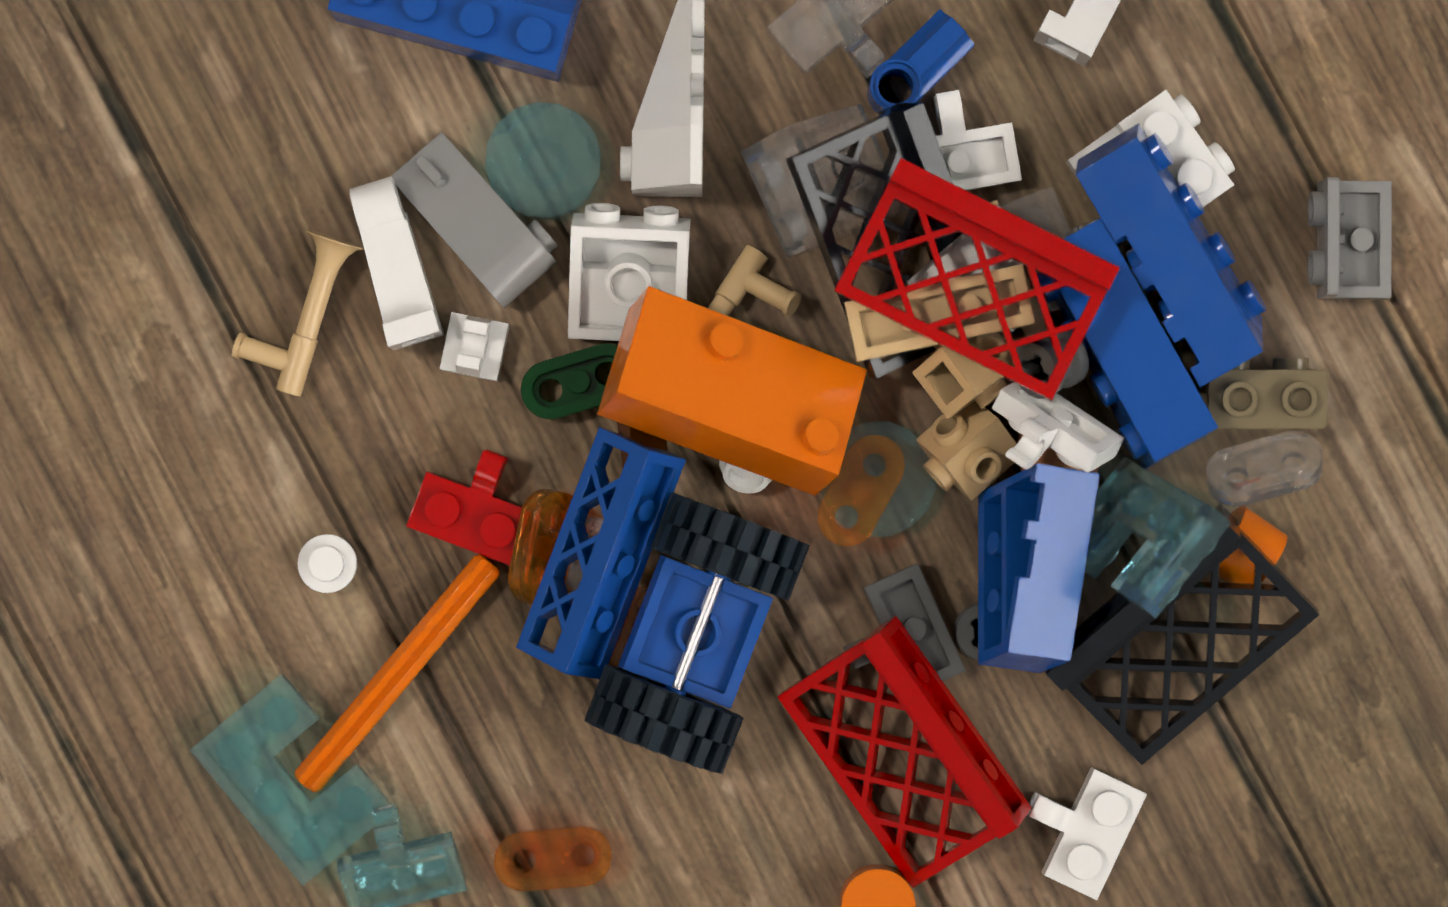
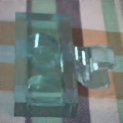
M395 803L372 808V814L377 826L373 827V833L378 849L337 858V874L349 907H399L467 890L466 875L452 831L406 842Z

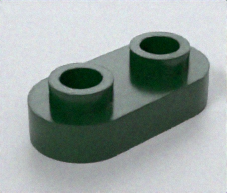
M599 344L533 365L526 372L521 383V396L525 406L537 417L547 420H556L599 407L606 385L597 381L596 371L602 364L613 363L617 345ZM548 380H556L562 386V395L554 402L545 401L540 394L542 384Z

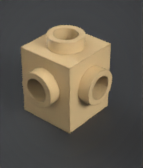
M998 332L967 339L969 345L981 351L1006 344L1005 339ZM941 345L934 346L937 351L912 372L947 419H950L975 401L981 409H984L996 400L1000 389L1008 386L1004 381L1005 377ZM1009 351L993 355V357L1012 366Z
M976 401L950 419H947L942 414L934 421L932 426L916 439L917 443L929 457V460L923 467L932 479L946 492L952 486L956 487L971 501L991 486L1000 475L1015 463L1005 455L1010 448L1016 445V442L999 418L986 407L981 409Z

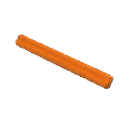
M476 555L469 561L295 770L294 776L305 788L316 793L326 785L496 581L500 571L486 557Z

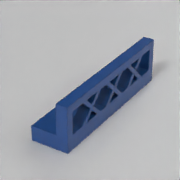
M602 427L598 428L516 648L564 674L600 679L605 664L608 665L651 554V544L671 492L674 493L686 459L668 451L644 446L612 430ZM613 447L628 453V457L620 478L609 483L606 465ZM600 504L604 520L599 533L589 538L585 521L589 510ZM579 559L583 576L578 589L568 594L564 577L569 564ZM558 615L562 632L555 650H552L541 644L540 640L548 620Z

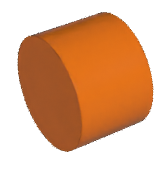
M1245 505L1235 509L1231 514L1237 519L1238 526L1276 565L1286 546L1287 534ZM1239 548L1219 564V578L1226 583L1253 584L1254 563ZM1263 573L1261 574V583L1266 578Z
M881 864L866 865L854 871L844 882L840 893V907H916L913 891L903 875L897 870Z

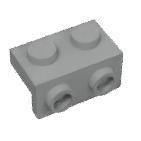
M1326 177L1317 183V191H1311L1308 198V223L1310 227H1317V250H1310L1308 255L1307 275L1309 285H1317V299H1390L1392 275V181H1340L1339 177Z

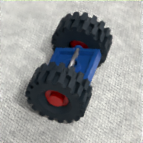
M671 492L650 548L707 571L704 572L660 555L618 666L621 668L605 664L584 721L596 728L602 729L606 733L620 737L622 740L642 746L652 752L663 754L671 759L685 762L700 769L703 768L710 772L723 774L744 719L741 715L731 712V710L724 707L731 709L773 600L770 596L733 583L730 579L789 601L810 545Z

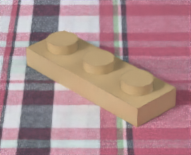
M1023 264L990 271L1000 300L1028 291ZM983 273L948 280L959 314L992 303ZM941 283L907 293L915 318L930 324L951 317ZM900 296L884 301L905 312ZM1030 298L1002 307L1009 329L1035 324ZM854 301L844 302L857 362L939 345ZM995 310L961 321L967 339L1002 331ZM954 323L938 328L959 339Z

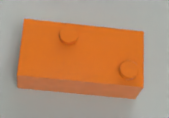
M648 286L628 310L597 415L815 496L839 476L867 369Z

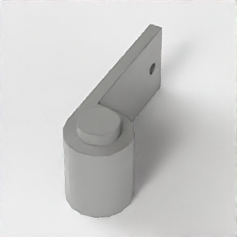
M442 132L392 175L395 185L503 308H506L557 263L550 252L558 245L536 220H533L526 227Z

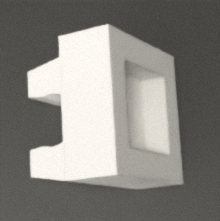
M451 312L440 370L498 382L510 325L508 323Z

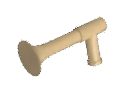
M311 230L306 232L313 237L316 245V264L296 332L292 335L288 350L247 337L246 334L241 332L238 334L232 349V357L243 358L280 370L281 374L276 389L295 396H301L318 342L316 340L339 269L348 256L355 251L364 250V247Z
M746 245L715 292L716 296L708 309L729 316L748 292L781 310L782 314L790 317L800 305L801 294L796 291H790L759 274L768 258L754 247Z

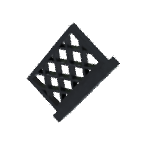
M924 103L895 104L878 112L879 116L786 158L835 288L846 268L842 256L850 260L900 158L953 184ZM880 131L883 132L889 148V154L882 172L858 161L867 137ZM850 146L846 156L837 152ZM823 157L843 164L832 195L816 189L807 166L808 164ZM855 170L878 180L867 211L843 201ZM821 201L828 204L826 211H824ZM911 208L908 210L902 227L886 219L883 221L886 230L899 235L896 244L925 235L918 212ZM840 209L864 220L853 250L838 245L832 232ZM927 217L932 232L947 227ZM916 226H918L920 234L914 232ZM956 232L934 239L938 252H942L961 233ZM925 242L920 244L926 247V250L931 261L933 258L928 243ZM908 248L894 253L899 271ZM875 260L862 263V265L884 274L877 295L893 290L895 280L890 264L886 266ZM900 272L903 283L907 284V281L912 277ZM838 294L839 300L841 302V305L847 318L844 302L852 300ZM934 346L863 362L869 378L877 379L936 349Z
M1220 503L1079 625L1075 630L1071 661L1047 670L1046 675L1062 691L1067 689L1143 765L1320 614L1317 607L1238 526L1237 519ZM1239 548L1254 563L1253 584L1218 582L1219 564L1236 549ZM1211 572V582H1199ZM1263 573L1273 584H1261V574ZM1185 593L1210 594L1208 622L1175 621V602ZM1218 594L1252 595L1251 622H1216ZM1260 596L1286 597L1299 610L1282 625L1258 624ZM1167 609L1166 620H1155ZM1141 631L1165 632L1164 659L1129 658L1130 640ZM1173 632L1208 634L1206 661L1172 660ZM1215 634L1250 635L1249 653L1239 662H1214ZM1258 636H1268L1257 646ZM1123 647L1122 658H1113L1112 656ZM1097 669L1122 670L1120 697L1095 696L1082 682ZM1129 670L1163 671L1162 699L1128 697ZM1171 672L1205 673L1204 691L1194 700L1169 699ZM1213 673L1223 674L1213 683ZM1109 709H1120L1119 720ZM1127 709L1161 711L1160 728L1141 743L1126 728ZM1169 711H1180L1168 721Z

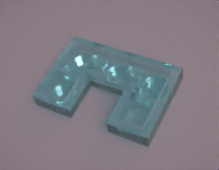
M1124 457L1097 491L1085 573L1096 579L1102 570L1114 561L1121 546L1132 533L1138 536L1145 543L1111 584V587L1126 600L1154 618H1157L1165 606L1176 598L1181 586L1202 559L1213 551L1218 539L1231 522L1213 507Z
M280 674L190 751L304 886L391 813L395 806L359 763L317 798L311 799L276 756L321 718L284 674Z

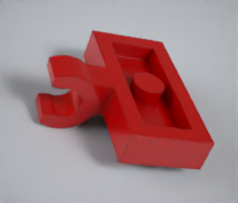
M486 449L483 450L471 487L427 471L406 527L516 568L538 512L494 496L509 457Z

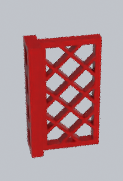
M900 158L834 292L1051 401L1120 267ZM894 200L918 212L925 235L894 245L890 244L883 221ZM927 217L947 227L932 232ZM879 231L884 248L868 253ZM956 232L971 238L979 262L945 273L934 239ZM927 242L938 276L904 286L894 253ZM982 244L1002 255L986 259ZM887 255L897 289L872 296L851 285L862 263ZM1013 259L1026 266L1033 290L1000 300L989 266ZM982 269L992 303L959 314L948 280ZM1036 271L1057 282L1041 287ZM941 283L951 317L930 324L915 318L907 293ZM1067 286L1089 298L1077 321L1054 328L1044 293ZM900 296L905 312L884 301ZM1036 296L1047 330L1013 341L1002 307ZM995 310L1006 344L985 351L969 345L961 321ZM954 323L959 339L938 328ZM1073 329L1062 351L1057 334ZM1049 337L1057 363L1047 382L1044 383L1023 372L1016 348ZM1009 351L1013 366L993 357V355Z
M896 615L878 626L870 635L777 696L912 888L996 837L1001 839L1016 830L1032 809L1029 802ZM864 654L879 673L877 691L847 684L850 663ZM838 671L837 682L827 680L828 677ZM811 688L835 694L832 720L812 716L799 696ZM888 688L891 690L893 695L887 694ZM845 697L875 704L871 730L842 723ZM885 706L904 710L913 722L911 739L881 732ZM824 731L830 733L829 738L826 736ZM840 735L869 742L866 768L847 764L838 753ZM922 736L927 741V743L921 742ZM879 745L909 752L905 778L876 771ZM919 755L936 758L941 761L948 771L945 787L915 780ZM858 779L864 781L863 786L860 784ZM874 783L903 790L900 816L879 811L871 799ZM956 784L961 789V791L955 790ZM913 793L943 800L939 826L910 819ZM953 803L974 808L986 826L974 834L950 829ZM892 827L898 829V830H897V835H896V833L894 832V830L892 829ZM907 831L937 838L935 858L919 867L905 847ZM947 841L957 843L946 850Z

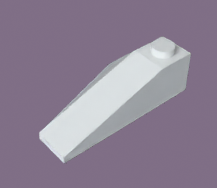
M705 0L677 1L632 130V146H621L620 181L631 182L633 196L702 197Z

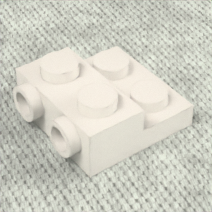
M1164 90L1066 162L1077 178L1075 173L1078 159L1139 123L1147 137L1154 133L1160 137L1173 160V164L1167 167L1178 186L1187 182L1196 193L1203 207L1234 186L1228 175L1235 171V167L1227 153L1216 142H1213L1208 147L1194 129V127L1201 123L1194 107L1181 94L1173 99L1167 90ZM1128 240L1123 241L1128 251L1131 250L1132 246Z
M609 203L588 204L585 206V213H574L571 223L568 339L619 341L628 310L648 286L687 300L691 218H679V210L669 206L644 208L643 216L620 215V207Z

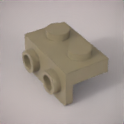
M1273 358V370H1250L1249 359L1206 385L1199 386V393H1207V408L1218 426L1217 429H1324L1327 426L1328 370H1309V358Z

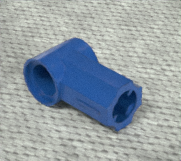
M939 9L887 61L877 66L871 75L867 91L870 106L878 114V112L895 105V103H890L883 99L878 88V84L882 79L893 75L903 78L910 86V97L902 103H918L975 47V43L952 17Z

